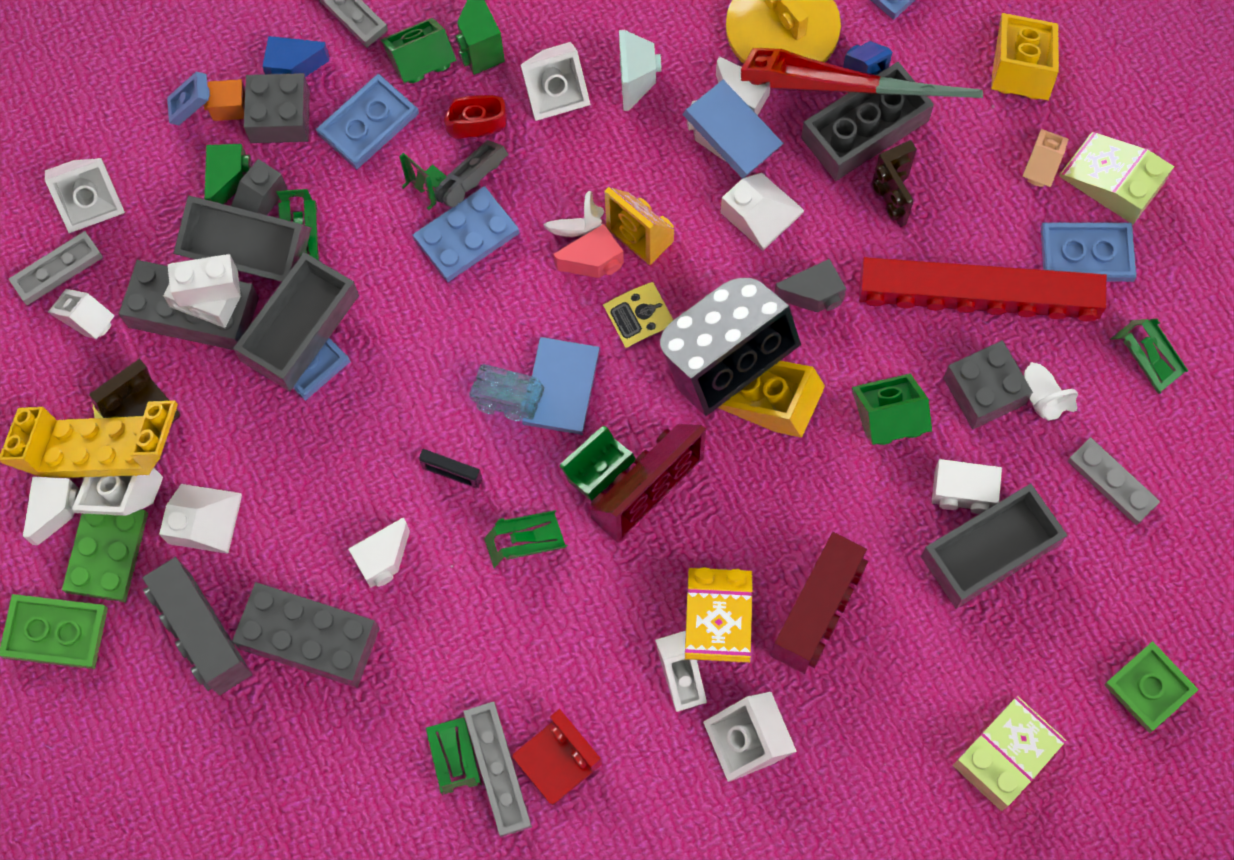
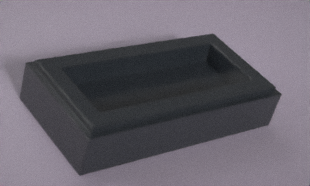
M426 449L421 451L419 461L423 469L473 488H479L483 479L480 469Z

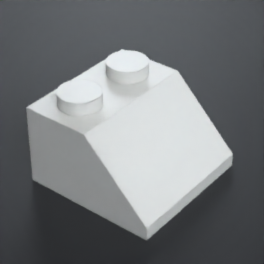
M771 692L747 696L703 722L728 782L775 764L797 752Z

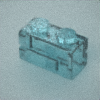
M482 364L469 394L470 398L477 404L476 408L487 414H494L495 410L503 412V415L508 419L519 422L522 418L530 420L534 418L538 403L544 392V386L536 377Z

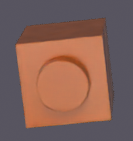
M242 79L208 81L207 86L209 87L210 95L209 100L203 104L205 111H209L212 120L244 119L245 86Z

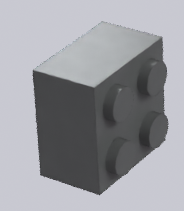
M304 73L246 75L244 129L250 143L308 142L310 89Z
M1003 340L948 365L943 377L972 430L1026 405L1033 393Z

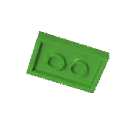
M141 509L126 516L82 513L62 591L69 594L126 603L148 513Z
M12 594L0 645V657L3 659L95 669L108 607L101 604Z

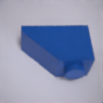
M268 36L262 67L265 74L304 73L306 77L329 62L330 56L325 42Z
M868 41L861 46L855 45L845 54L843 68L878 75L889 68L893 52L890 48L872 41Z

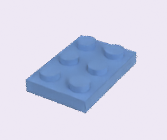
M484 186L461 203H458V206L452 207L412 235L414 241L448 283L520 233L516 224Z

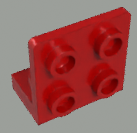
M560 708L550 716L551 723L512 755L515 762L550 805H555L602 765L600 756Z

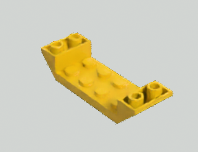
M175 400L148 402L143 416L56 420L44 407L18 408L2 448L0 462L30 474L47 478L150 475L161 457L178 403Z

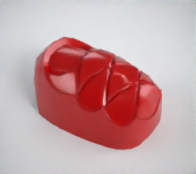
M465 96L453 99L445 114L444 123L448 135L456 140L468 137L479 138L503 130L506 127L507 113L504 99L500 96Z

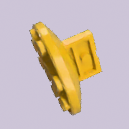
M732 0L726 18V35L729 45L743 64L752 48L784 49L825 63L833 54L838 44L841 29L840 14L834 0Z

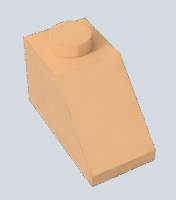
M1041 129L1022 177L1028 178L1027 181L1035 186L1044 187V185L1051 187L1069 139Z

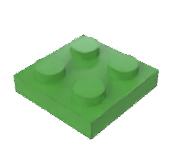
M1153 641L1104 684L1149 734L1199 690Z

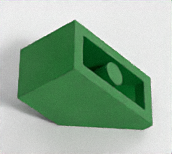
M242 144L206 145L205 200L225 204L236 193L240 180L252 167L251 156L246 155Z

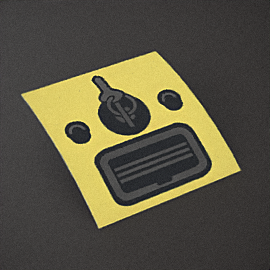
M653 282L628 291L603 304L625 348L663 331L673 321Z

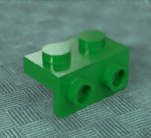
M602 426L560 464V468L569 483L592 501L620 473L630 467L636 458L630 450L613 438L606 426Z

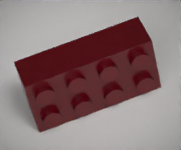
M835 532L831 533L774 643L771 657L803 674L806 673L809 666L815 669L826 646L821 641L823 638L828 641L830 640L840 616L836 615V612H844L854 591V588L850 587L851 583L856 586L858 585L869 562L864 559L867 548Z

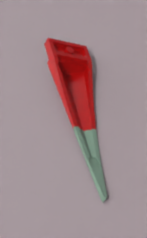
M752 48L741 68V81H750L754 85L770 82V88L775 90L983 98V90L924 84L872 75L817 61L784 49Z

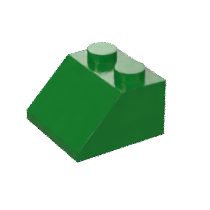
M467 0L457 22L459 34L455 38L460 48L458 53L463 65H469L473 75L504 63L505 58L501 32L485 0Z
M433 18L380 39L398 77L404 83L418 82L425 77L424 74L431 71H444L451 66L450 63L457 61L445 29Z
M911 373L852 387L864 432L872 445H886L893 440L905 437L916 438L923 433L932 431L929 399Z

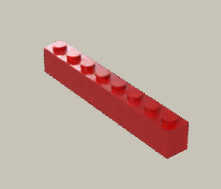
M864 257L860 270L859 302H865L870 306L893 304L904 309L921 306L933 311L949 308L957 309V311L962 313H971L977 310L987 311L991 315L1018 313L1021 317H1033L1035 315H1046L1051 319L1074 317L1081 321L1090 322L1100 319L1106 309L1107 274Z

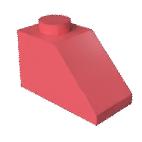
M604 224L553 254L555 267L558 271L595 278L617 272L624 263L622 248Z

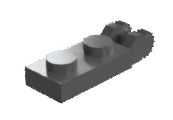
M490 140L484 142L434 189L436 201L444 202L449 207L458 206V203L464 200L465 192L475 188L486 174L496 169L501 161L508 156L504 146Z

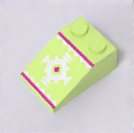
M1092 132L1060 173L1059 177L1133 225L1164 185L1174 166L1147 149Z
M1017 696L953 764V767L1000 811H1003L1026 788L1067 740Z

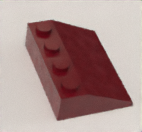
M677 424L672 430H664L656 440L657 445L650 452L644 450L634 462L636 465L628 473L623 471L613 481L614 487L607 494L602 492L592 501V508L590 509L591 518L618 543L704 458L706 428L702 425Z

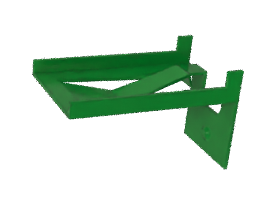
M402 153L399 158L406 180L402 188L404 189L411 182L418 191L423 193L425 191L423 189L425 183L427 195L431 201V205L427 207L429 211L437 203L433 187L436 189L446 179V175L433 164L424 171L406 154ZM412 165L417 169V177L415 176Z
M308 189L276 191L281 200V203H278L279 219L291 221L289 198H303L305 226L311 228L308 240L310 254L308 255L319 261L316 201L312 200ZM293 212V222L303 224V213Z
M1157 318L1133 320L1111 337L1110 340L1125 339L1123 342L1156 392L1161 394L1162 390L1183 373L1188 372V369L1158 324L1160 322ZM1137 325H1142L1149 337L1147 336L1140 341V343L1144 344L1149 360L1132 333H1127ZM1155 346L1159 349V351L1163 354V356L1168 360V362H1169V363L1172 365V367L1176 370L1175 372H1174V371L1171 369V367L1160 357V355H1159L1158 351L1156 350Z
M556 510L504 520V518L498 519L495 527L484 538L493 568L504 557H506V560L566 548L568 545H565L557 522ZM547 522H551V523L548 524V525L542 526V527L537 528V529H534V530L524 531V532H517V531H521V530H524V529H528V528H531V527H534V526H537V525H541V524H544V523H547ZM513 532L510 534L512 544L516 542L540 543L502 548L498 552L494 538L497 535ZM554 539L557 540V541H551V542H542V541H548V540H554Z
M465 717L426 727L442 796L443 792L444 794L454 792V788L468 785V787L477 786V783L482 785ZM458 726L461 756L466 778L451 782L448 766L436 732L439 733L441 742L443 744L446 756L450 764L453 777H457L463 775L459 759L455 727Z

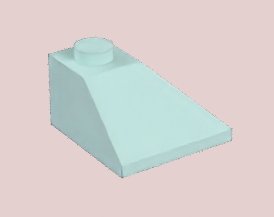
M619 30L623 111H628L655 85L656 72H661V55L655 54L653 42L626 30Z

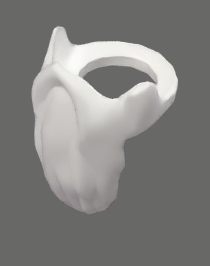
M588 191L585 194L584 218L554 220L543 225L544 228L555 235L565 237L584 236L602 225L600 218L604 214V209L594 204L592 191Z
M1031 362L1024 372V378L1033 391L1029 399L1035 412L1043 419L1045 418L1050 421L1058 419L1065 410L1077 411L1076 398L1078 392L1075 389L1061 390L1053 375L1044 366Z

